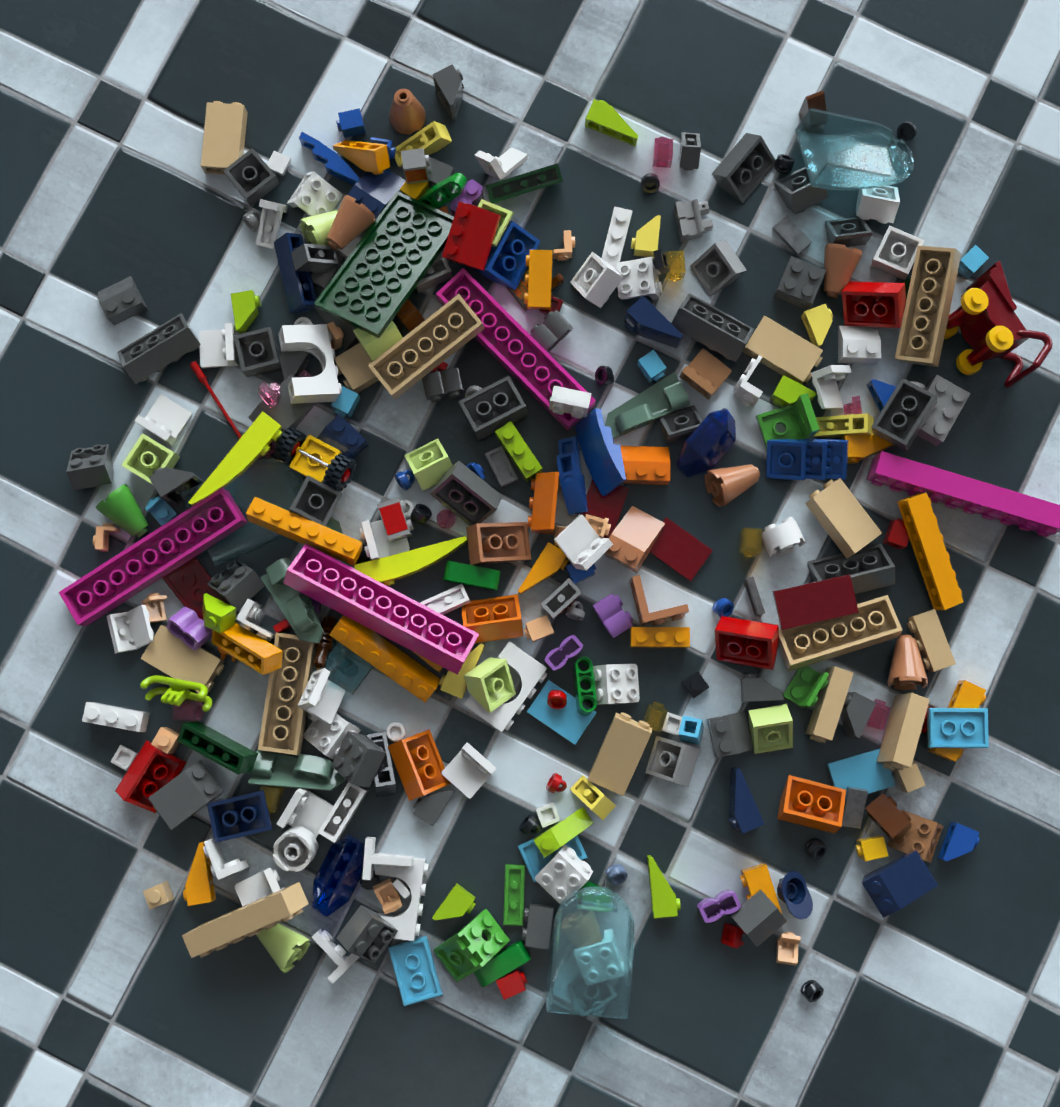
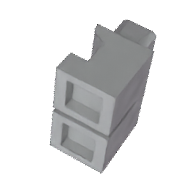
M698 199L683 203V201L675 202L674 214L678 224L680 242L701 238L703 233L712 231V220H702L701 215L709 214L710 212L708 202L698 203Z

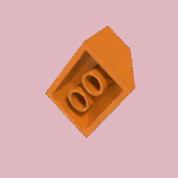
M620 446L626 480L621 484H669V447Z
M559 472L536 473V479L532 478L531 490H534V497H530L529 509H533L532 516H528L527 527L531 528V533L554 534Z
M518 594L473 600L462 606L463 626L479 634L475 644L524 636Z
M430 729L388 746L409 801L451 784L441 774L445 767Z
M788 775L780 799L777 819L835 834L842 827L846 789Z

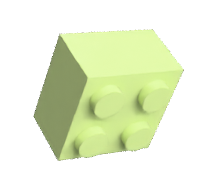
M142 433L121 466L152 484L149 479L153 475L152 473L158 468H174L180 456Z

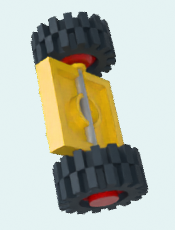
M290 427L285 430V433L281 434L282 437H279V442L275 445L277 448L274 449V456L277 459L287 463L292 470L307 477L308 475L338 492L347 487V483H350V479L354 476L352 474L356 470L354 469L356 467L354 460L312 435L306 436L294 428Z

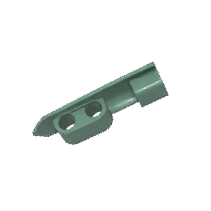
M673 372L609 412L605 426L611 427L612 437L615 439L651 424L656 418L690 405V400L682 382L678 380L676 373Z
M290 558L277 560L266 568L267 574L261 576V580L299 640L320 643L324 631L310 597L284 584L286 571L291 565Z
M257 749L256 753L258 755L248 784L331 791L346 781V779L332 767L333 762L329 759L307 754H299L298 757Z

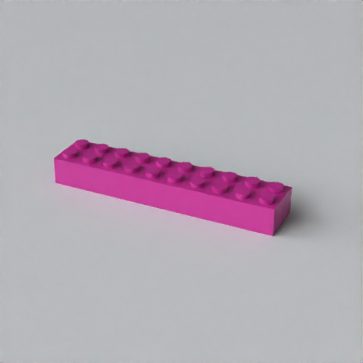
M462 268L436 293L437 301L444 306L456 295L460 294L481 320L485 328L474 338L569 431L581 419L574 418L569 413H564L563 415L555 414L549 409L554 386L583 392L587 391ZM592 396L590 399L588 412L595 406L596 400Z
M883 451L872 458L866 480L871 481V484L875 486L885 485L895 492H908L909 496L927 493L931 503L941 502L945 504V507L951 509L961 508L967 514L977 513L987 520H993L994 518L1000 520L1001 524L1008 526L1012 524L1017 525L1020 530H1033L1038 535L1044 537L1060 532V505Z
M221 488L58 593L77 625L88 626L248 522L230 492Z
M308 544L304 545L286 571L284 584L457 675L479 636L478 633Z

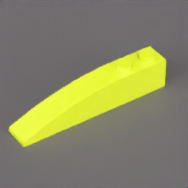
M262 411L188 503L194 506L219 489L225 488L232 483L260 455L264 456L269 451L270 447L268 445L273 440L277 441L283 433L281 431L282 426Z
M466 536L356 564L354 568L380 583L390 586L395 584L396 580L418 573L438 563L465 545L468 540Z

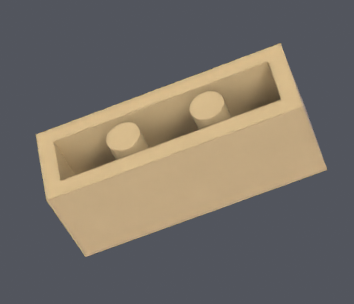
M935 609L908 618L909 630L915 635L919 651H921L923 656L924 668L928 669V672H935L956 664Z

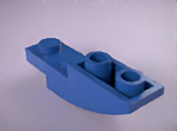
M573 436L558 440L559 455H556L557 467L568 514L571 516L588 512L585 477L581 474L578 438Z

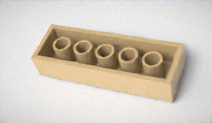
M917 246L895 354L897 361L938 367L961 253L956 248Z
M458 294L368 366L391 396L397 399L484 330V325L461 295Z
M888 595L857 604L859 613L784 630L780 628L778 647L788 672L898 638L902 628Z
M276 633L274 646L283 651L282 666L280 669L269 673L258 750L299 755L302 750L307 711L298 707V704L313 673V662L316 655L315 643L299 640L297 635Z
M297 882L208 921L185 933L182 937L191 958L197 955L202 958L214 950H221L227 947L228 944H235L247 936L251 937L263 929H270L276 926L277 923L286 922L294 918V916L302 913V908L309 903L300 882Z

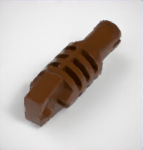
M333 616L324 617L321 626L324 632L320 643H315L314 667L325 668L327 655L332 651L334 638L329 634L337 624V619Z

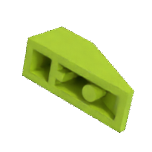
M594 99L585 118V127L636 147L638 135L611 105H608L603 100L598 101Z
M581 807L534 838V842L545 858L591 826L593 821L584 807Z
M647 855L652 916L654 918L678 916L677 911L681 910L680 899L676 898L675 893L653 857Z

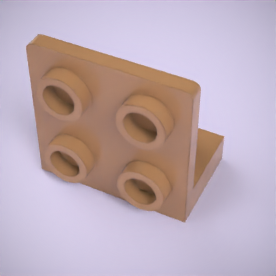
M703 348L692 362L682 370L679 377L709 400L731 374L732 370Z
M905 811L911 818V828L894 843L889 840L888 846L906 854L917 850L924 861L931 863L944 826Z

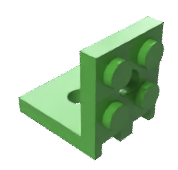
M808 393L800 395L792 405L756 416L766 450L767 440L811 439L820 430ZM783 424L785 432L778 433L775 425Z
M484 909L461 931L439 944L433 951L454 980L458 982L482 968L510 940L489 911ZM482 932L486 934L487 941L482 938Z

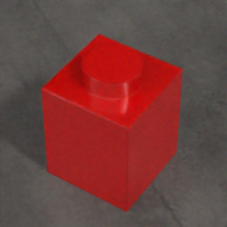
M901 518L894 519L889 524L883 543L898 549L906 548L909 536L904 521Z
M516 968L497 979L496 983L505 1000L525 991V984L528 981L525 973H520L519 969Z

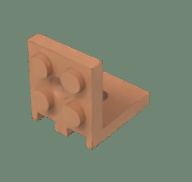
M640 575L633 576L629 580L640 625L653 623V626L663 624L669 618L672 621L680 620L689 612L688 605L685 604L649 613Z

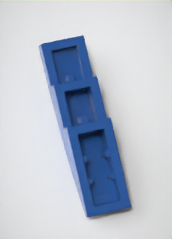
M301 132L299 136L301 145L312 150L314 159L325 164L328 174L353 186L360 180L350 166L334 151L319 140Z

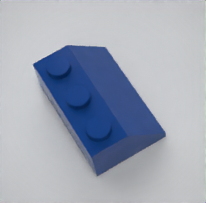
M509 221L497 246L491 247L484 271L479 269L477 271L493 282L516 290L527 269L526 255H529L530 250H536L541 241L515 222Z

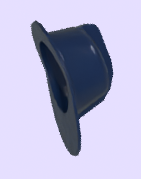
M788 872L784 878L779 879L777 895L782 902L786 903L788 910L795 918L806 919L811 915L813 902L805 879L799 872Z

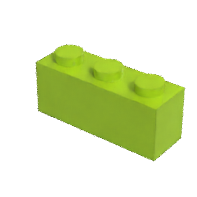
M511 421L495 431L497 439L526 482L536 477V473H542L543 468Z

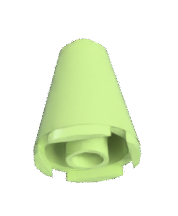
M338 210L300 220L302 222L300 223V228L307 243L311 242L315 245L329 246L327 244L329 241L326 238Z
M279 923L270 929H263L256 934L279 969L284 973L294 967L293 962L302 959L310 946V940L307 937Z

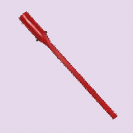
M196 361L190 363V367L199 379V382L205 385L240 439L242 437L209 386L207 376L204 375Z

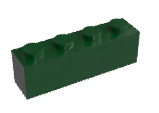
M556 163L486 185L485 187L490 203H496L563 182L559 165Z
M199 721L183 723L177 739L181 744L237 775L252 772L258 753Z

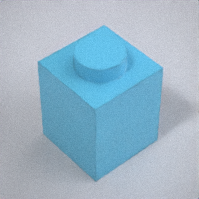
M975 245L960 260L958 273L968 279L989 257Z
M654 349L637 362V366L649 383L653 380L657 382L665 376L664 373L667 367Z
M341 386L342 392L336 402H332L331 406L335 410L334 413L336 415L340 414L343 418L345 416L351 418L361 398L358 393Z
M683 716L678 733L680 741L700 745L704 730L702 719Z

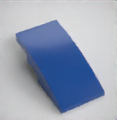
M595 408L575 428L578 442L592 479L601 495L607 496L626 480L621 447L613 443L611 427L604 426L602 409Z
M767 440L766 478L790 480L846 479L849 440Z

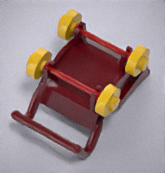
M998 261L966 288L967 291L961 295V305L952 314H949L944 339L951 338L960 327L964 340L974 349L964 350L957 356V368L965 375H972L979 371L985 360L999 358L1014 361L1015 367L1004 382V386L1010 388L1041 366L1051 351L1053 343L1050 336L1044 332L1026 330L1014 312L1017 306L1012 300L1001 262ZM1029 338L1042 340L1044 347L1033 364L1022 371V358L1010 352Z

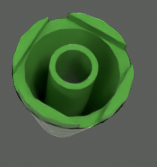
M123 484L108 495L105 502L102 500L95 507L100 513L133 537L137 535L140 538L148 531L146 527L149 524L127 484Z

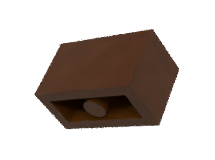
M883 793L870 803L865 810L866 814L894 843L911 828V818L905 811L900 812L896 807L897 803L891 796L886 797Z

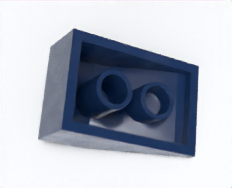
M388 168L383 170V173L377 175L368 172L353 186L347 195L356 199L354 203L364 204L375 215L374 219H377L396 191L401 193L400 188L406 180Z
M644 296L626 311L625 327L631 333L635 332L638 336L674 348L680 346L683 335Z
M340 414L317 437V439L340 450L343 455L352 460L369 445Z
M733 767L730 774L729 814L731 817L728 820L732 829L744 834L764 825V821L741 769Z
M264 790L207 804L215 843L272 830Z
M917 850L864 875L862 881L864 888L883 918L901 910L938 886Z

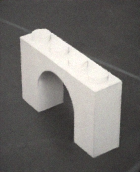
M327 324L282 325L278 334L281 352H309L319 360L322 366V373L317 376L291 378L288 385L291 404L336 402L342 392V387L337 379L338 367L334 364L335 351L331 348L332 336L330 331H328Z
M510 641L498 658L506 659L507 664L519 673L522 680L520 694L513 701L500 705L491 713L487 712L472 695L464 704L501 732L504 729L507 731L514 723L511 719L515 713L519 715L525 707L523 704L527 697L531 699L537 690L534 688L537 682L542 683L548 675L545 672L547 668Z
M414 857V864L408 866V869H397V865H389L388 868L376 867L375 869L376 875L402 879L411 891V903L404 912L396 915L377 913L398 930L393 939L414 941L416 936L420 935L421 924L417 923L418 916H422L424 904H420L421 896H425L426 884H423V878L428 875L429 864H426V858Z

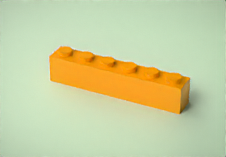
M927 493L914 494L897 501L933 609L947 610L963 603L962 591L958 586L956 573L952 569L950 556L946 551L943 542L944 538L940 533L938 521L933 513L931 500Z
M254 497L246 512L249 522L303 545L308 544L352 566H355L361 554L362 542L257 497Z
M345 615L341 617L329 634L424 703L436 690L441 680L379 634Z

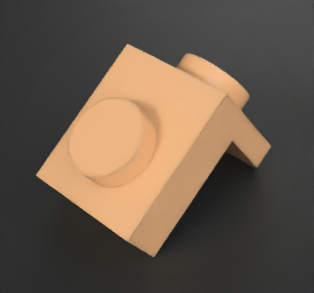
M571 230L563 231L564 249H554L553 259L566 261L572 258V248H575V237H571Z
M334 322L328 323L327 328L332 336L331 348L337 350L342 346L344 335L341 328L337 327Z
M586 514L585 519L600 538H603L604 535L608 536L611 524H607L609 519Z
M103 523V526H96V535L93 536V546L95 549L101 552H108L109 533H120L121 529L111 523Z
M152 593L142 601V605H145L149 612L150 623L167 620L163 602L167 599V595Z
M391 878L373 886V891L382 905L384 914L395 912L402 907L401 895L393 886Z
M792 932L780 934L777 939L776 963L793 966L798 964L800 936H796Z

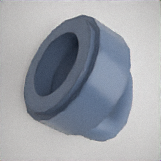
M621 864L612 865L606 870V876L612 885H619L628 877L626 870Z

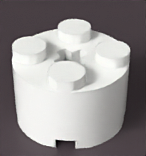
M793 517L783 520L782 524L777 526L771 524L765 527V531L760 536L770 558L790 553L795 550V545L799 544L801 547L806 543Z
M303 826L289 828L274 843V861L284 871L299 872L314 859L319 844L313 833Z

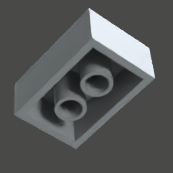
M936 375L930 380L925 390L937 395V404L917 436L938 446L944 442L971 393Z

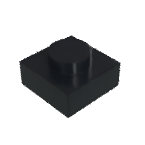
M661 249L653 251L655 257L652 259L654 268L662 274L670 272L667 255Z
M696 672L682 682L693 699L709 688L699 672Z

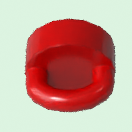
M560 690L549 691L548 706L553 709L564 708L567 704V695Z
M554 773L550 777L546 789L551 793H555V791L563 792L567 788V783L562 780L561 775Z

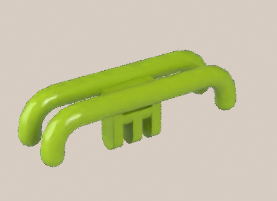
M154 675L144 679L140 684L142 689H146L153 683L170 686V688L157 687L150 690L145 695V699L148 701L161 694L163 695L161 702L165 704L180 706L185 699L203 702L202 710L204 712H208L212 707V699L207 696L208 688L201 683ZM189 689H191V690H196V691H200V692H199V694H198V693H193V692H190Z

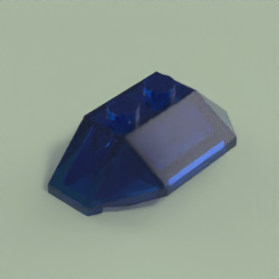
M723 408L722 410L709 413L685 441L677 466L686 477L711 470L736 441L735 419L728 409Z
M348 834L345 838L331 845L313 881L314 901L312 902V907L324 916L328 917L350 900L363 874L365 851L363 842Z

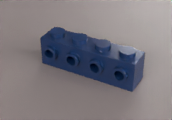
M285 233L274 241V247L290 313H306L315 307L314 303L317 300L311 273L295 271L291 255L294 250L303 244L302 235Z

